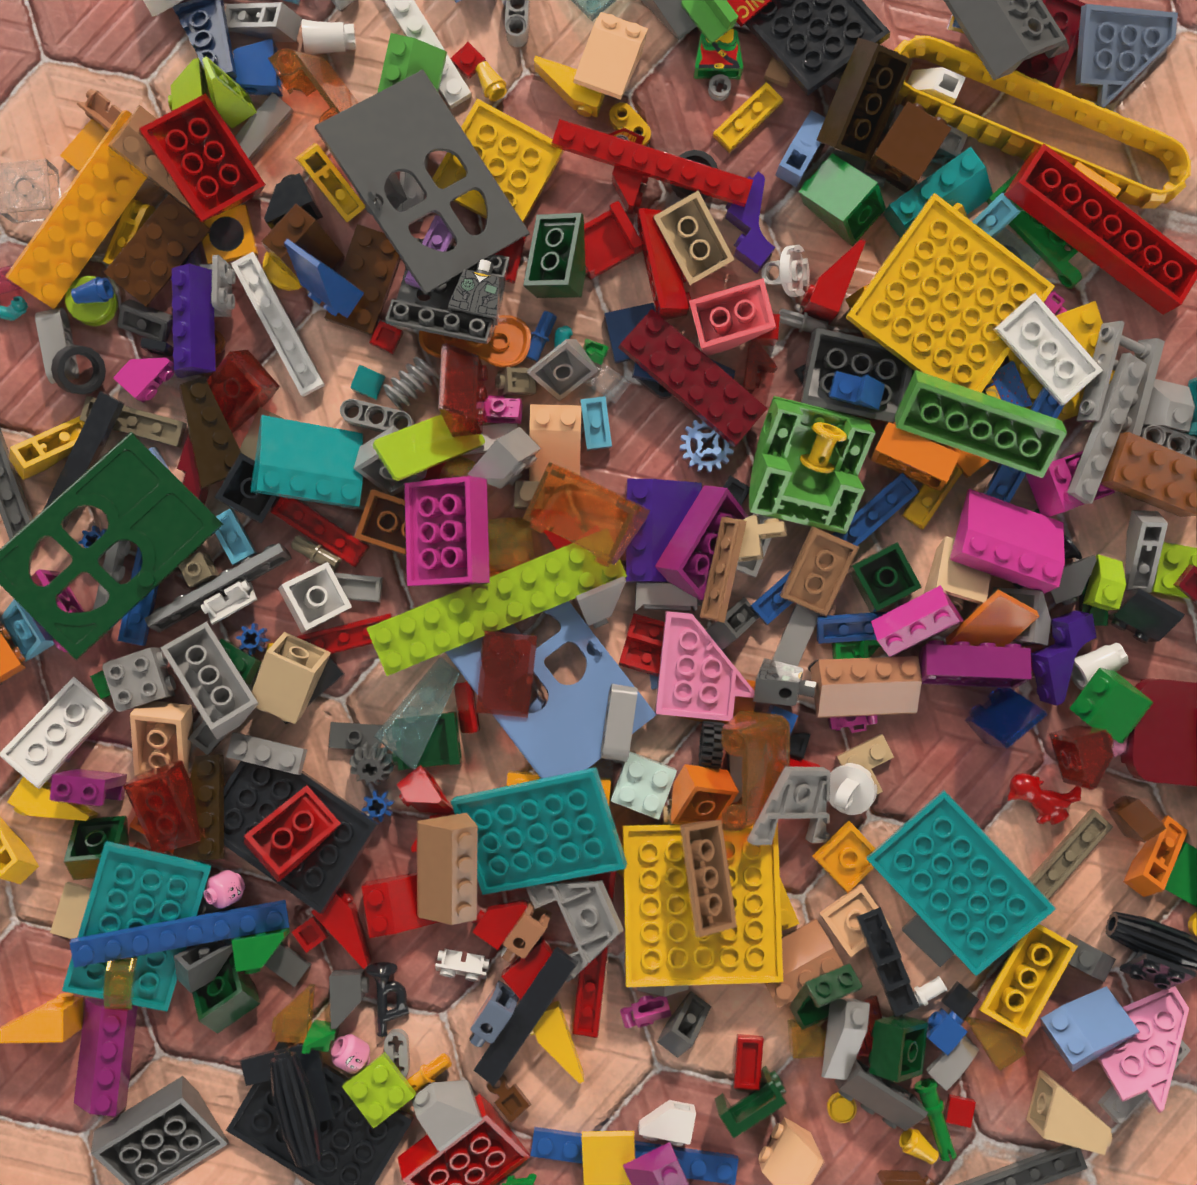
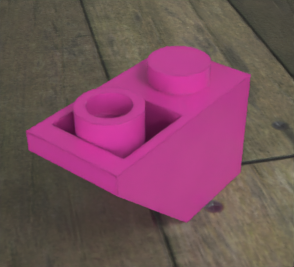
M168 358L130 359L113 379L135 399L144 403L156 395L157 388L163 382H167L173 377L175 373L174 363Z

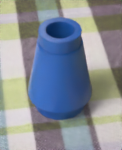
M96 277L72 289L71 295L76 304L108 302L110 298H113L114 292L107 278Z

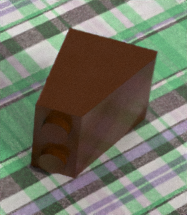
M908 101L878 147L867 169L878 176L885 177L887 182L906 193L919 181L952 128L947 126L948 123L941 117H933L928 114L922 105L918 103L912 104Z
M297 203L261 241L272 260L298 283H300L284 244L286 239H289L331 269H334L345 257L319 223Z

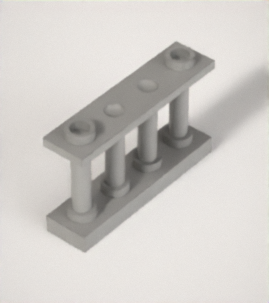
M1125 322L1102 323L1093 359L1103 371L1085 386L1076 421H1099L1105 396L1110 385L1109 381L1112 370H1116L1119 362L1115 358L1118 346L1120 345L1135 352L1134 356L1147 364L1120 432H1130L1140 436L1165 341L1153 338L1136 342L1122 335Z

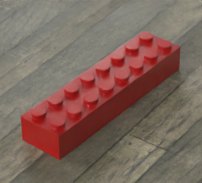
M1044 143L1027 158L1004 194L1162 315L1182 305L1197 280V260Z

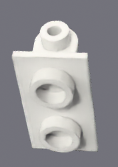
M239 580L237 583L224 589L225 597L217 593L204 600V603L200 606L205 614H209L212 625L257 600L251 582Z
M449 949L439 950L437 961L442 962L441 964L436 963L435 968L436 971H440L441 976L454 978L455 974L465 976V980L480 982L481 979L486 980L487 972L482 971L483 969L488 970L490 959H486L484 955L467 953L466 962H461L462 952Z

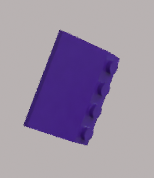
M627 478L625 570L627 577H625V583H669L656 569L655 565L702 490V483Z

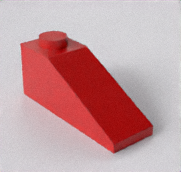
M339 888L324 913L320 914L314 909L311 913L364 969L372 959L357 907L353 902L354 898L351 893L345 888Z

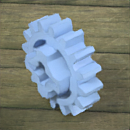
M694 420L693 429L689 426L685 428L688 436L681 435L680 438L685 444L680 445L679 450L686 451L682 459L689 458L691 460L688 465L690 468L694 464L698 465L697 472L706 467L707 472L711 473L712 466L720 470L722 468L720 462L727 464L729 459L726 455H733L734 453L729 448L732 445L722 438L724 445L722 451V448L718 446L720 435L703 420L702 424ZM710 429L713 431L711 433H702L700 430ZM714 437V439L712 440V444L710 446L711 448H707L702 453H700L702 450L703 442L706 443L708 440L710 441L711 438ZM691 440H693L692 442L696 444V451L694 454L692 453L690 447ZM703 457H712L715 460L702 461L701 459Z

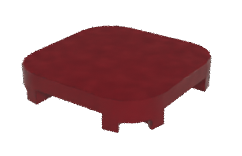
M1154 678L1140 679L1141 682L1136 684L1135 688L1154 703L1129 734L1127 753L1120 755L1121 763L1126 764L1128 771L1133 775L1132 778L1141 781L1197 786V683Z

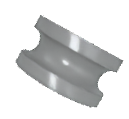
M718 74L711 78L708 93L715 101L725 100L730 94L731 81L727 76ZM718 83L723 84L721 93L716 91Z

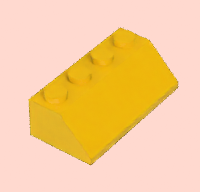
M1038 924L1015 944L979 1010L1027 1038L1078 946L1043 925Z

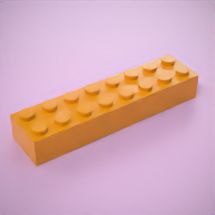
M127 110L119 114L5 276L52 309L56 308L147 179L145 175L108 146L131 116V113Z

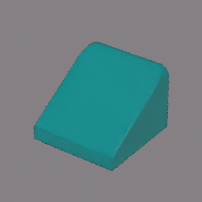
M359 365L350 388L356 393L377 400L385 376Z

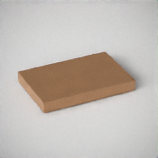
M812 526L779 596L827 617L859 547Z

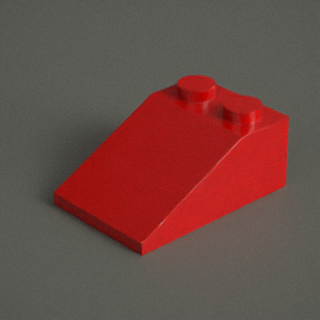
M861 239L818 278L815 285H809L801 302V305L804 306L802 315L806 312L808 316L828 321V325L831 324L839 313L866 243L865 240Z
M306 785L245 834L244 844L276 881L279 882L306 859L341 823Z
M417 873L370 880L361 886L369 938L396 934L440 923L419 918L417 915Z

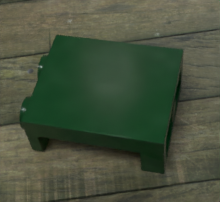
M457 712L398 718L393 720V725H390L391 740H395L396 750L392 752L394 766L398 765V771L417 768L420 765L422 767L462 763Z
M849 963L806 981L789 1008L801 1030H804L827 1020L830 1003L860 990L862 984Z
M764 1066L762 1070L767 1083L760 1087V1091H753L732 1106L723 1093L715 1098L719 1117L733 1139L787 1104L783 1095L787 1091L775 1070L770 1072L767 1066Z

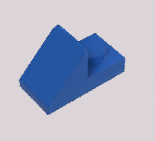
M836 371L828 397L879 410L885 384L868 375L858 377Z

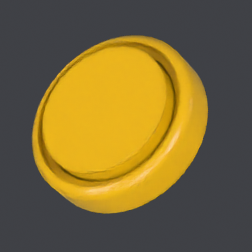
M837 1092L828 1099L827 1112L835 1122L848 1123L855 1117L857 1105L854 1099L849 1101Z

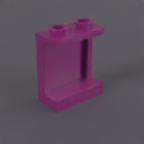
M73 769L55 773L52 775L49 799L51 801L94 806L104 805L105 799L121 801L124 800L127 774L85 769Z

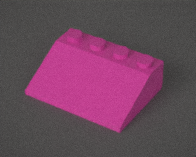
M463 476L405 483L407 586L490 583L487 479Z
M968 489L949 560L1032 590L1043 591L1045 594L1058 588L1060 585L1065 564L1064 522Z

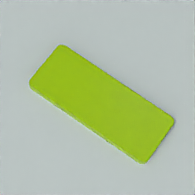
M458 407L380 437L373 442V448L392 478L400 481L480 448L484 445L485 439L466 409Z

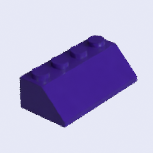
M193 264L172 268L174 372L177 378L214 372L216 369L214 307L211 302L212 270Z

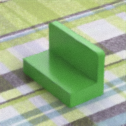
M682 0L681 6L711 44L732 29L739 17L727 0Z

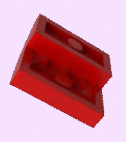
M633 613L619 666L659 677L665 622Z

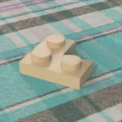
M879 734L837 755L836 758L840 766L853 763L867 769L872 775L871 778L874 784L877 785V794L883 791L872 768L894 758L883 734Z

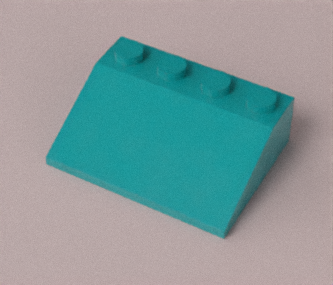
M261 415L251 492L348 508L360 507L363 475L354 469L359 448L363 445V433Z

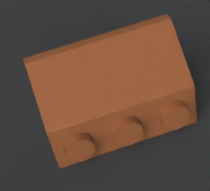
M817 919L782 937L783 982L765 983L777 1007L780 1008L794 1000L806 981L844 966Z

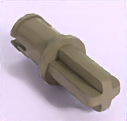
M299 535L291 543L292 549L308 557L311 563L316 562L323 565L328 562L333 572L338 568V563L341 562V558L324 550L321 544L317 546Z

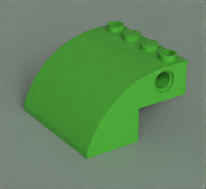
M773 396L760 433L753 461L749 492L750 512L847 534L865 491L858 475L876 434L870 424V420ZM816 422L836 426L847 435L846 440L836 442L829 460L834 465V470L831 473L816 472L804 466L800 461L802 454H810L817 436V433L812 430V425Z

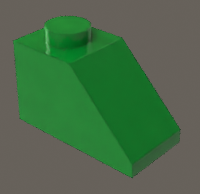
M290 928L234 938L232 940L236 972L245 971V974L260 972L261 968L269 962L289 935Z

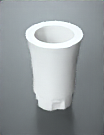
M302 19V37L306 57L323 53L346 52V49H356L354 24L317 22Z
M1117 642L1105 645L1097 650L1075 657L1070 678L1080 690H1083L1098 668L1117 672L1129 662L1128 655Z

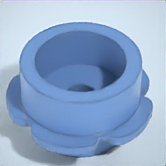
M537 696L526 712L535 713L545 707L547 699L543 700Z

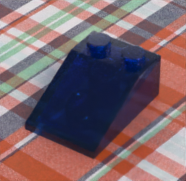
M999 687L988 695L989 700L973 707L968 712L970 716L965 721L984 744L1008 749L1048 714L1045 710L1011 688L1001 689Z

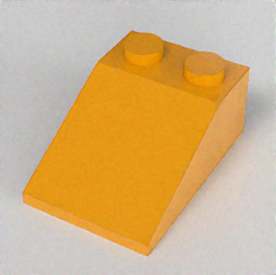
M73 993L59 994L57 998L47 1001V1003L0 1027V1043H50L66 1041L82 1029L83 997H74Z

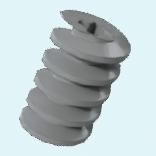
M416 356L413 358L415 366L409 363L406 364L408 373L402 370L398 372L401 380L392 377L393 387L387 384L383 385L386 395L401 411H403L401 403L407 406L411 405L408 399L409 396L414 399L418 398L416 389L423 393L426 391L423 386L424 382L431 386L433 385L431 376L440 378L426 361Z

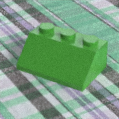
M391 33L377 93L412 76L420 70H424L436 90L439 91L447 52L416 38Z

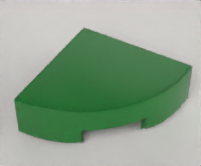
M585 339L583 349L593 362L602 365L609 347Z

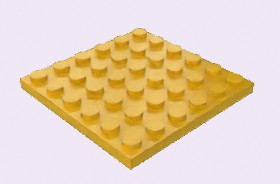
M934 193L925 203L845 318L913 370L982 393L1011 351L993 329L1032 294L1035 293L1044 303L1055 286Z
M722 823L737 927L702 937H696L680 824L622 826L623 852L627 861V866L623 869L626 987L783 982L778 823L772 845H752L747 841L755 823Z

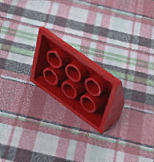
M206 93L139 128L140 133L200 222L241 205L260 194L266 185Z
M479 1094L475 1099L483 1120L441 1152L437 1150L427 1134L397 1158L402 1180L407 1185H495L528 1160L530 1154L497 1110Z

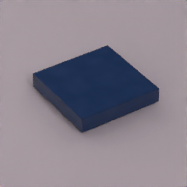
M654 303L604 313L615 363L632 360L618 347L651 309L655 311Z

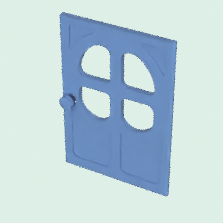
M569 601L543 611L558 621L560 631L537 648H533L528 644L514 624L500 629L519 653L520 661L497 678L490 677L482 663L481 645L484 636L445 652L541 779L586 770L601 759V745L611 684L635 687ZM568 642L575 644L586 659V670L579 682L572 685L559 683L544 664V660ZM532 672L547 690V704L538 712L520 713L507 701L504 696V690L525 673ZM639 691L637 693L632 734L656 716V713Z

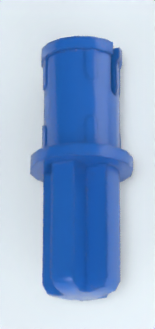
M548 311L542 313L535 331L531 332L533 336L526 358L535 362L539 361L546 342L550 341L548 337L557 319V316Z

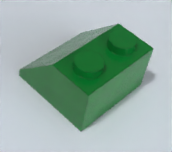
M1098 668L1069 709L1091 727L1117 742L1123 743L1154 702L1116 671Z

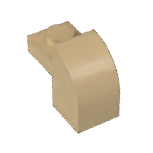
M757 514L745 518L744 520L747 523L738 562L764 559L762 539L787 536L784 521L779 522V519L774 518L764 520V524H760Z

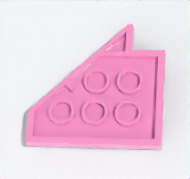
M666 611L655 713L732 721L735 696L754 698L755 691L693 614Z
M1175 986L1122 1007L1140 1033L1097 1058L1122 1102L1147 1092L1158 1113L1163 1112L1189 1012V1007Z

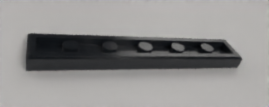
M99 392L44 509L98 461L123 409V402L105 392ZM72 513L64 520V522H63V528H64V529H65V527H66V525H67V523H68V521H69V519H70Z
M559 947L555 948L516 1006L511 1018L474 1068V1071L493 1087L499 1081L578 964L575 959Z

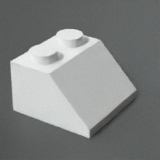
M328 562L282 584L278 588L301 633L352 608Z

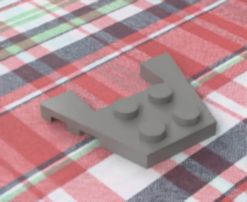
M784 767L747 841L752 845H772L778 819L811 818L805 839L810 843H826L830 839V834L826 832V824L830 823V814L826 812V801H830V771L824 767Z
M603 881L545 883L526 887L535 909L557 900L578 948V951L568 954L578 964L566 982L575 978L624 930Z

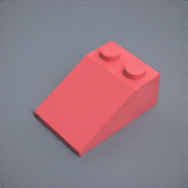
M764 278L689 301L700 346L706 356L730 350L776 328Z

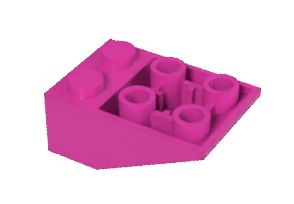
M1083 451L1052 461L1043 478L1026 473L1041 515L1051 517L1084 505L1083 502L1067 493ZM1099 485L1094 501L1111 495L1115 491Z

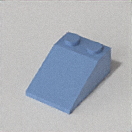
M1107 986L1066 1003L1041 1018L1042 1029L1072 1072L1140 1033Z

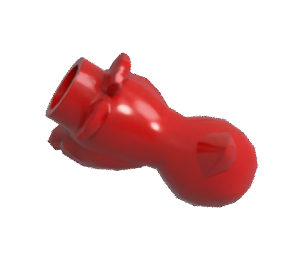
M1026 773L1013 776L1010 781L1008 801L1024 800L1031 803L1039 814L1036 818V822L1039 824H1045L1049 821L1051 825L1062 822L1070 815L1066 808L1071 803L1081 800L1082 791L1079 786L1074 787L1068 793H1059L1053 790H1042L1040 786L1044 781H1040L1039 776H1032Z

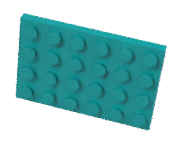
M596 767L457 796L451 800L455 815L468 813L478 826L477 880L482 895L625 869L627 866L622 845Z
M942 790L867 856V860L975 976L1056 910L1055 906L945 790Z
M106 841L78 937L197 916L211 865ZM187 947L74 968L73 958L71 957L62 991L168 1012L177 982L174 956L186 950Z

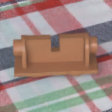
M90 89L86 93L87 101L77 102V105L85 111L86 116L100 123L107 132L122 110L116 105H111L108 111L107 109L111 101L98 90Z

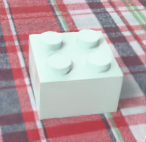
M630 751L627 762H623L610 801L659 820L677 770Z

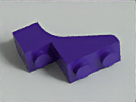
M759 171L753 178L748 177V179L753 180L745 207L729 202L725 207L727 209L725 219L743 232L734 244L736 250L733 256L756 274L768 261L775 249L763 236L759 227L765 177Z
M1074 610L1052 619V635L1055 644L1031 653L1032 669L1035 673L1037 694L1040 701L1055 706L1065 701L1074 660L1078 651L1087 642L1097 638L1093 614Z

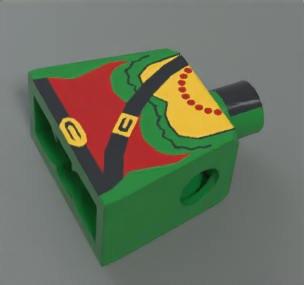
M730 29L712 44L708 42L701 32L693 79H711L718 74L725 75L729 79H741L743 61L737 30Z

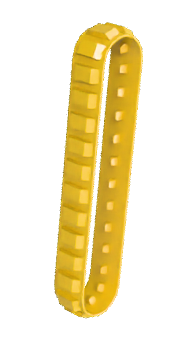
M915 36L910 41L904 40L893 50L908 58L916 57L935 63L1151 154L1161 160L1168 170L1170 180L1162 187L1163 190H1158L1045 144L1074 166L1077 162H1080L1120 187L1121 190L1115 198L1123 203L1136 205L1144 209H1155L1160 204H1167L1186 187L1185 180L1191 176V160L1182 143L1166 135V133L1144 126L1133 119L1125 118L1114 111L1099 107L1083 98L1075 97L1071 93L1059 88L1056 89L1045 82L1025 76V74L1016 70L1009 75L993 80L976 53L956 47L954 44L931 36ZM905 81L895 102L897 105L901 104L903 106L908 101L912 104L918 103L926 109L928 114L933 117H941L950 126L967 134V137L971 136L978 139V142L990 147H997L1009 155L1023 158L1024 161L1043 144V142L919 91Z

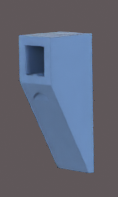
M812 110L810 111L781 160L775 174L776 177L795 187L799 185L822 143L817 141V137L825 117Z

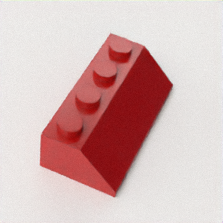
M641 208L638 209L637 229L639 237L643 242L642 252L655 311L665 320L686 316L689 307H691L689 302L691 300L690 292H685L683 285L687 280L653 216L663 210Z

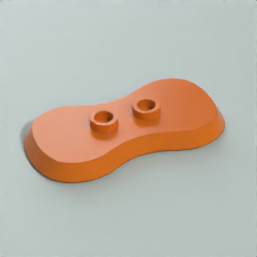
M500 315L498 326H495L493 337L487 344L420 330L419 342L422 349L434 357L474 356L494 366L512 367L521 363L527 356L531 343V333L528 325L521 319L511 315Z

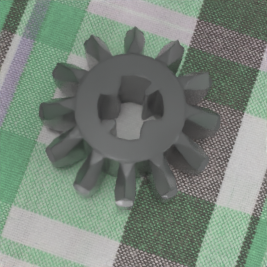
M368 742L363 744V747L358 746L350 758V765H352L350 769L351 774H357V782L362 779L365 780L366 786L370 784V781H373L376 786L380 784L381 780L386 781L394 768L392 754L387 753V746L379 748L378 742L374 743L373 746H370Z

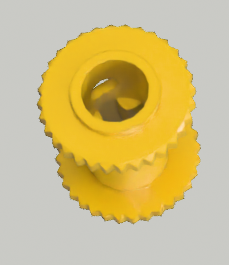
M816 422L812 425V430L817 433L811 452L810 454H802L800 461L804 466L816 472L831 473L834 470V465L829 460L836 442L846 440L847 435L836 426Z

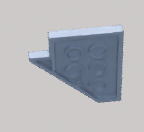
M1094 4L1082 6L1075 85L1098 87L1096 105L1102 108L1106 107L1176 39L1178 13Z

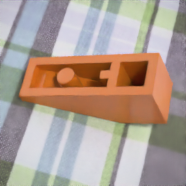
M1169 815L1164 816L1161 821L1166 829L1146 841L1131 862L1123 881L1142 897L1164 891L1188 832L1186 828Z

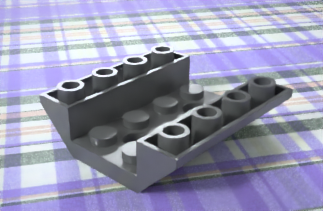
M944 0L993 80L1013 73L1028 58L1045 52L1049 59L1069 49L1065 36L1042 0Z
M415 238V239L418 240L420 243H422L423 240H424V239ZM451 245L449 251L453 250L456 246ZM494 254L486 260L494 264L491 275L500 278L501 307L509 257ZM478 264L468 270L476 272ZM405 265V273L396 300H391L385 319L386 324L487 344L491 340L496 326L493 325V320L452 312L448 309L449 302L462 274L427 293L426 295L431 297L428 301H420L418 297L423 295L424 292L405 283V277L409 271Z

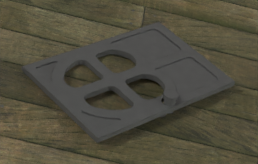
M420 70L412 76L315 125V130L365 203L366 211L372 214L425 295L462 274L464 270L474 267L478 264L479 260H486L530 234L424 70ZM435 151L449 152L455 155L466 171V177L444 189H440L436 186L425 168V158L428 154ZM395 172L409 173L415 178L425 193L426 199L405 211H397L385 195V181ZM471 190H477L481 193L487 210L485 229L478 235H471L465 230L450 206L451 201ZM430 213H437L454 237L456 247L447 252L429 248L411 235L408 228L409 225Z

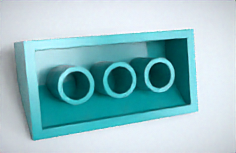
M969 147L887 207L883 216L900 239L934 193L952 207L957 202L962 204L967 215L985 203L993 194L986 166L972 147Z

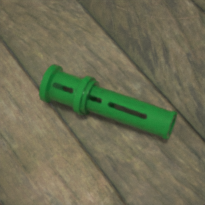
M932 1078L920 1080L915 1083L914 1088L919 1093L922 1105L928 1112L927 1116L940 1159L942 1161H950L948 1155L950 1154L953 1160L957 1154L942 1113L944 1103L939 1099L936 1090L938 1086L937 1081Z

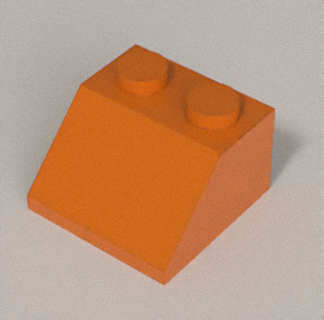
M685 764L673 783L670 818L672 824L683 825L699 821L721 820L739 793L729 771Z

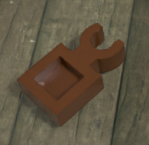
M503 1074L499 1079L501 1082L500 1087H493L490 1083L486 1084L491 1093L497 1094L500 1097L494 1103L511 1124L532 1104L516 1084L511 1088L508 1087L507 1077Z

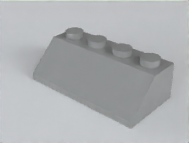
M207 622L161 647L162 652L216 740L239 727L258 705L257 700Z

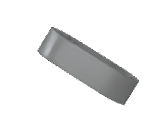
M396 1028L391 1030L386 1036L384 1052L388 1054L394 1064L396 1058H399V1066L404 1067L401 1073L406 1077L410 1069L409 1037L404 1030ZM394 1036H398V1040L403 1041L398 1048V1052H395V1044L390 1043Z

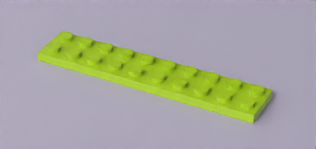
M606 529L489 577L490 583L472 584L367 627V631L386 676H389L575 599L577 595L623 576L627 577L610 533Z

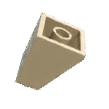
M945 536L936 549L924 593L941 585L965 621L987 600L991 575L949 560L955 537Z
M284 632L265 653L252 690V694L258 702L256 708L278 716L285 722L296 724L307 708L331 652Z
M1039 1070L1026 1120L1044 1139L1105 1155L1107 1147L1112 1142V1129L1045 1071Z

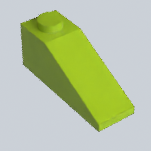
M207 56L204 57L202 61L210 98L224 122L234 128L256 114L257 111L249 93Z

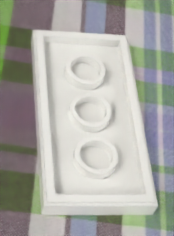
M1035 293L993 329L1060 406H1064L1103 371Z
M73 677L0 752V757L35 787L40 789L114 710Z

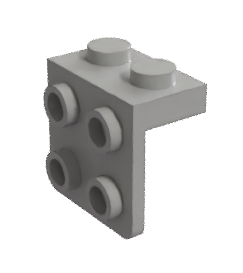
M213 255L212 264H199V266L212 270L211 302L214 307V317H232V309L235 308V296L232 294V284L236 282L235 270L220 255Z
M150 647L103 664L104 675L117 711H125L155 700L176 696L174 692L176 689L175 680L168 673L166 667L168 660L161 651V648Z

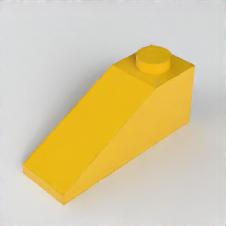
M535 56V72L566 103L582 116L598 117L605 94L573 83L577 69Z
M313 143L295 158L346 223L365 209L364 203L317 143Z
M79 416L10 447L9 460L21 478L25 480L45 471L68 456L85 422L81 421Z
M24 776L7 801L14 806L15 812L23 816L88 821L96 818L99 814L84 804L51 801L49 799L51 783L46 781L39 789Z
M0 817V879L21 884L39 865L26 844Z
M560 1001L553 1002L530 1034H535L537 1042L578 1083L584 1082V1071Z

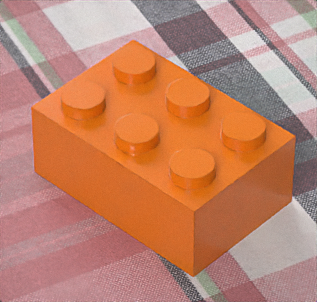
M888 422L875 448L871 461L900 474L904 473L905 476L941 492L948 482L961 454L957 453L954 447L945 444L939 445L931 439L896 428L895 422L894 424Z

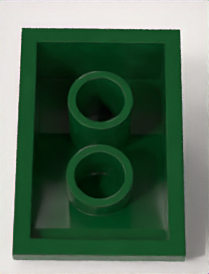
M582 213L536 215L523 286L536 298L582 297L586 275L584 215Z

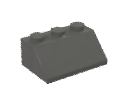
M857 1058L847 1080H834L839 1088L838 1092L849 1101H852L853 1098L861 1103L860 1106L871 1115H874L875 1112L883 1117L882 1120L894 1129L898 1126L906 1131L926 1118L928 1114L914 1094L891 1080L870 1074V1066Z

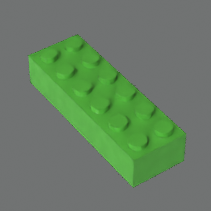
M915 370L894 415L896 428L1041 478L1044 477L1067 434L1062 420Z

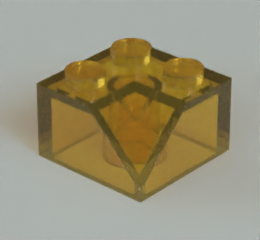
M531 517L488 519L489 573L503 572L535 559Z

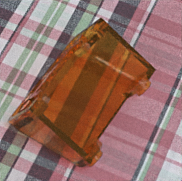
M281 49L268 58L279 80L289 94L294 92L293 90L302 91L306 96H309L316 90L320 93L330 108L320 116L319 123L358 103L325 58L292 49Z
M549 462L523 519L530 522L529 527L537 532L551 531L587 549L596 556L594 561L609 567L610 564L616 565L646 521L651 510L569 469Z
M739 711L722 728V746L725 751L734 756H742V797L737 802V805H730L723 811L721 817L723 830L741 831L754 826L784 767H790V725L785 717L778 714Z

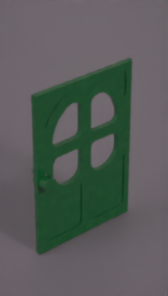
M130 432L0 548V585L75 660H78L224 524L135 437L133 432ZM84 506L102 510L108 519L107 531L88 548L81 547L63 528L64 520L73 511ZM53 537L71 555L72 563L48 585L38 586L31 577L32 557L42 539ZM131 541L139 547L142 553V568L129 582L119 584L99 564V559L117 542ZM83 573H89L109 594V599L104 605L87 612H65L57 603L59 594Z

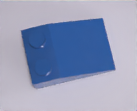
M286 239L284 244L300 284L309 291L307 296L318 304L323 301L325 303L323 308L332 315L336 316L340 313L348 318L364 292L295 243Z

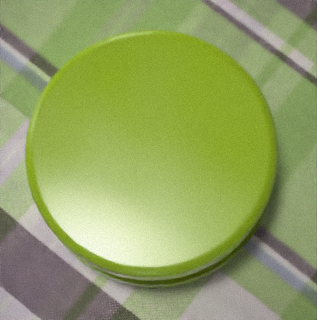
M94 276L80 277L73 282L65 294L67 310L74 318L88 326H101L108 323L115 316L118 309V298L115 291L113 290V298H110L108 302L76 304L72 298L71 290L96 278Z

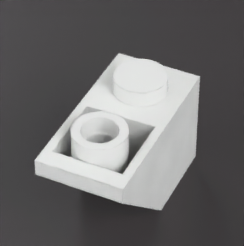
M943 67L918 69L912 71L907 84L926 94L954 104L966 77Z
M668 1100L639 1120V1135H643V1138L650 1141L663 1139L676 1146L690 1145L696 1117L695 1106L693 1104Z

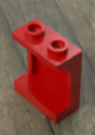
M619 200L610 204L607 212L584 224L585 266L590 280L643 250V242Z

